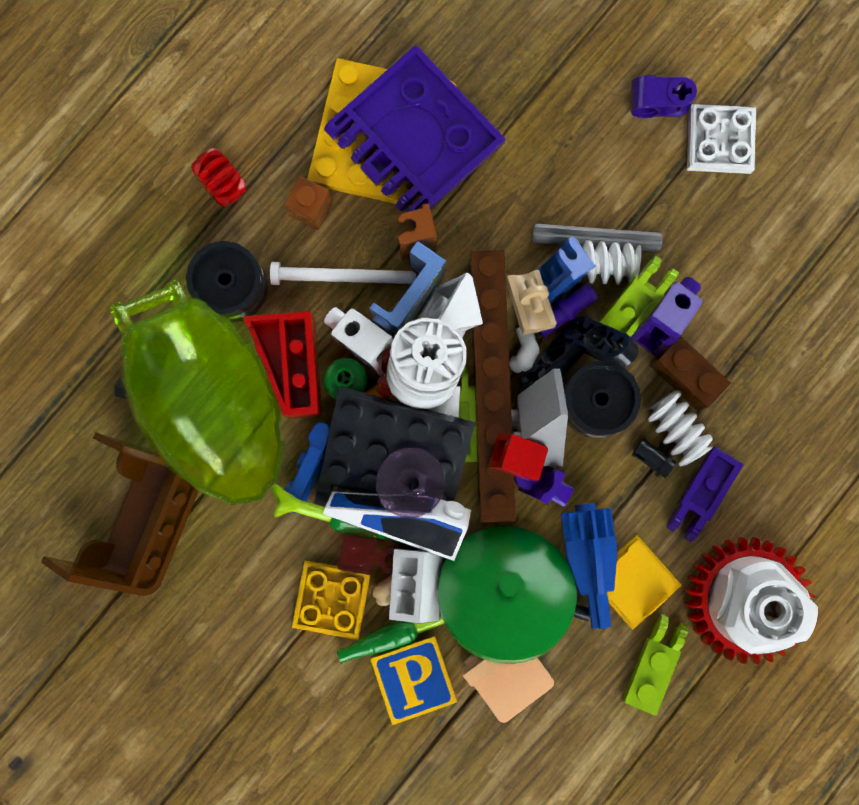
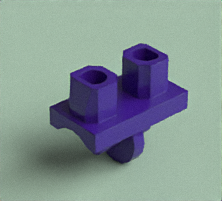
M543 466L539 481L525 480L514 476V480L519 486L518 491L548 505L552 500L561 506H565L574 491V488L562 481L566 474L549 466Z

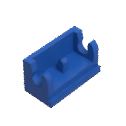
M574 236L568 239L554 255L537 269L540 271L543 284L548 288L550 304L561 298L596 267Z

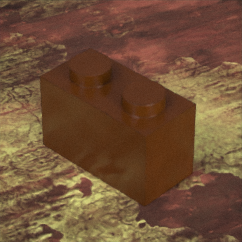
M682 336L649 365L672 388L680 390L681 396L697 411L708 408L731 384Z

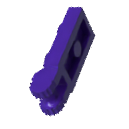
M713 446L708 451L678 501L680 505L672 513L666 527L675 531L681 525L688 510L697 517L687 528L684 538L689 542H693L706 522L712 519L743 467V463Z

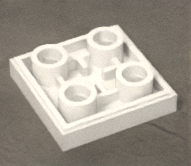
M691 104L688 113L687 171L751 174L755 170L756 107Z

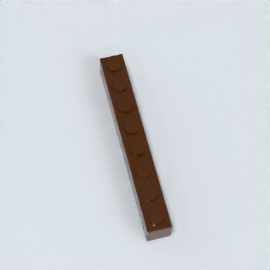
M471 251L469 271L473 278L483 324L472 328L479 521H516L514 476L488 467L498 434H512L505 251Z

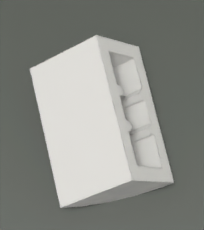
M394 549L389 611L390 620L413 623L439 621L438 585L443 566L442 556L423 550Z

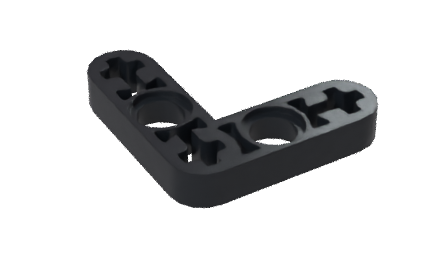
M585 316L578 317L564 328L538 357L532 368L524 373L520 386L524 390L552 369H560L561 376L563 377L584 353L619 369L630 365L638 356L639 350L626 333ZM605 338L601 343L596 345L601 339Z

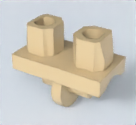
M535 270L524 275L507 276L506 284L522 335L555 328L557 323L548 299L549 291L547 286L543 284L540 271Z

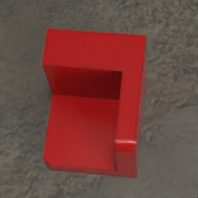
M498 434L488 467L521 479L539 481L548 448L514 434Z

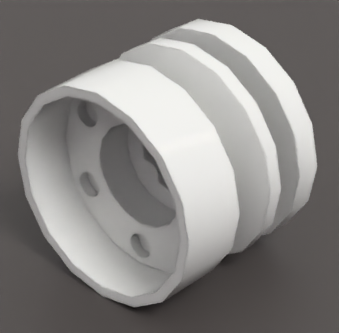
M421 318L408 322L397 332L392 342L387 364V382L391 393L401 403L416 409H431L445 403L452 397L466 364V346L461 335L450 324L439 319Z

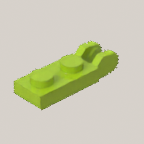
M655 255L640 275L637 274L598 322L624 332L631 337L662 301L664 293L675 281L679 272L672 268L663 276L658 286L654 287L647 280L658 270L662 261Z
M662 614L658 616L650 637H647L622 700L624 703L654 716H657L681 655L680 649L685 643L689 630L688 625L679 623L674 630L669 646L660 643L669 624V618Z

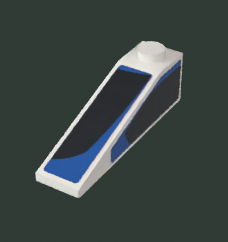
M332 491L323 514L454 561L468 529L471 510L464 508L458 502L445 501L439 498Z

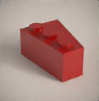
M312 312L243 317L283 415L289 419L322 416L316 321Z

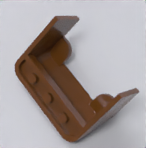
M95 432L93 439L120 451L116 461V468L120 475L133 480L108 542L91 540L85 543L80 548L74 562L44 556L41 563L68 582L147 596L154 593L163 581L201 487V475L198 470L140 446Z

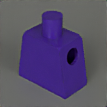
M685 277L681 283L674 282L664 293L662 301L630 338L655 357L659 356L679 339L701 306L702 300L696 296L701 289L700 284L690 277Z

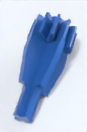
M595 503L575 505L576 512L561 513L566 559L573 573L579 595H587L591 629H605L612 627L607 592L614 591L617 563V545L611 508L596 509Z

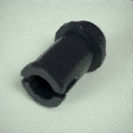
M645 438L642 439L631 454L653 469L657 477L661 475L666 478L677 463L672 459L673 455L671 453L666 455L646 441Z

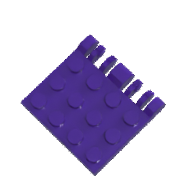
M417 45L410 49L335 115L324 128V131L333 140L340 136L337 144L341 149L349 147L361 133L367 138L353 152L351 159L355 164H359L376 148L377 151L362 164L360 169L376 186L381 185L380 183L396 169L398 173L383 186L381 192L385 196H389L396 192L406 180L412 188L398 199L395 207L399 211H403L419 195L421 196L406 212L422 209V205L428 203L431 210L505 144V138ZM408 220L412 225H416L413 221Z

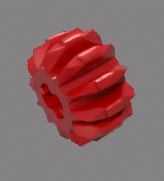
M214 148L207 152L204 151L191 164L193 174L220 206L227 207L229 204L235 203L246 192L244 180L221 151Z

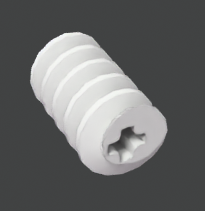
M587 240L584 243L583 249L596 265L588 273L590 283L594 282L597 274H601L603 284H607L610 275H614L616 285H620L623 276H627L628 283H630L637 274L639 275L641 245H638L634 252L633 246L627 243L621 251L619 244L614 242L609 250H607L606 243L600 241L594 251L591 241Z
M676 390L646 410H653L647 419L649 422L657 420L661 422L655 430L656 433L665 431L669 433L663 443H676L671 454L683 453L684 457L678 463L681 467L697 460L710 451L713 446L708 447V445L713 440V437L709 434L699 436L705 429L703 423L692 425L697 418V414L695 412L684 414L689 407L688 401L676 403L681 396V391Z

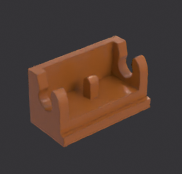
M429 203L422 205V209L401 214L397 219L398 223H405L411 220L416 224V227L407 228L398 235L401 260L410 259V251L417 241L436 253L437 234Z

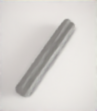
M535 224L532 232L534 243L564 245L568 239L574 236L581 246L587 240L593 243V247H596L600 241L605 242L607 248H610L611 244L616 242L619 244L620 249H623L625 244L630 243L634 250H636L638 245H641V251L658 252L662 247L663 241L662 234L655 232Z

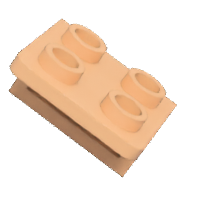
M472 654L464 661L465 666L461 668L463 677L471 687H475L496 718L502 723L508 722L554 686L553 678L538 658L518 664H500L484 660Z

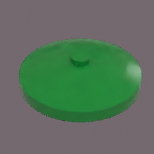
M512 526L490 527L466 537L461 543L455 560L446 559L441 570L438 585L439 610L450 634L470 653L484 660L500 664L528 662L541 657L554 648L563 638L572 622L577 601L573 573L560 551L542 536L532 531Z

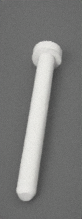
M271 262L270 266L271 285H280L281 280L412 284L416 279V273L413 271L281 267L280 262Z

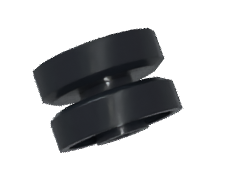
M228 241L209 243L197 251L189 262L186 273L188 292L199 307L217 320L230 323L243 321V317L256 314L265 302L268 290L266 274L252 253L240 244ZM227 280L231 281L228 285H224Z
M594 361L581 367L563 386L568 410L567 425L576 433L588 438H605L625 430L636 419L641 405L640 388L634 376L625 368H614L602 361ZM600 394L603 397L600 401L604 403L603 406L596 403V395Z

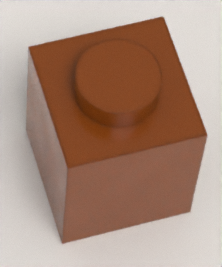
M299 176L284 206L290 217L319 230L333 200L328 189Z

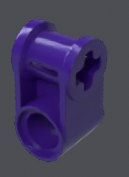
M646 75L637 77L632 80L631 114L637 118L681 117L688 112L691 103L696 97V85L691 79L683 76L656 77Z

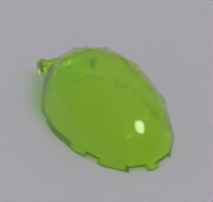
M175 280L167 283L163 289L127 303L121 304L117 302L110 306L112 316L124 337L120 353L122 388L136 426L166 467L199 492L230 505L262 500L268 489L279 478L285 445L284 440L281 441L279 422H281L277 399L264 366L250 344H245L239 333L234 329L235 325L225 316L220 317L207 306V303L196 298L188 301L181 286ZM170 300L174 305V308L136 323H132L130 319L132 315Z

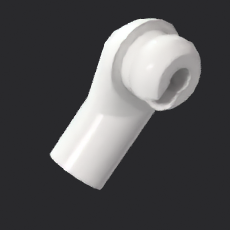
M519 327L516 329L521 347L517 355L512 356L509 360V366L515 373L530 370L539 355V346L535 334L522 335Z

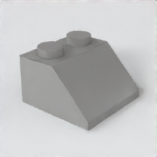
M552 369L517 395V408L511 409L512 429H517V432H513L514 435L548 448L544 466H563L568 410L560 369Z

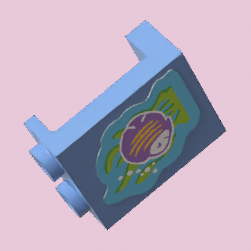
M419 241L416 242L410 251L411 268L418 272L419 275L399 303L390 313L375 303L369 308L373 318L372 321L389 335L394 334L396 336L403 326L415 318L445 276L446 260Z

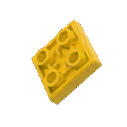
M305 560L292 628L358 640L371 572Z

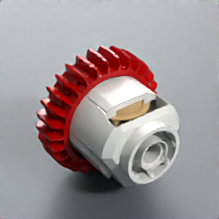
M737 537V546L732 540L726 539L724 540L726 550H723L718 545H712L715 556L712 557L709 554L702 553V557L707 563L705 566L697 563L693 564L700 573L698 577L688 575L687 578L695 583V587L684 589L686 593L693 596V600L684 602V605L690 609H695V612L687 615V618L691 622L699 621L693 628V631L699 635L705 633L701 641L706 646L713 643L712 651L719 655L724 651L723 656L730 661H733L737 655V660L741 664H746L748 657H750L753 663L760 665L761 654L769 662H774L773 652L786 656L784 649L790 647L797 648L796 643L807 641L810 638L817 622L818 607L811 600L815 595L809 593L805 588L812 584V582L805 578H799L806 569L801 566L793 567L797 561L795 556L787 555L784 557L787 550L780 546L774 549V543L768 540L764 541L761 546V539L756 537L750 539L749 545L745 537Z

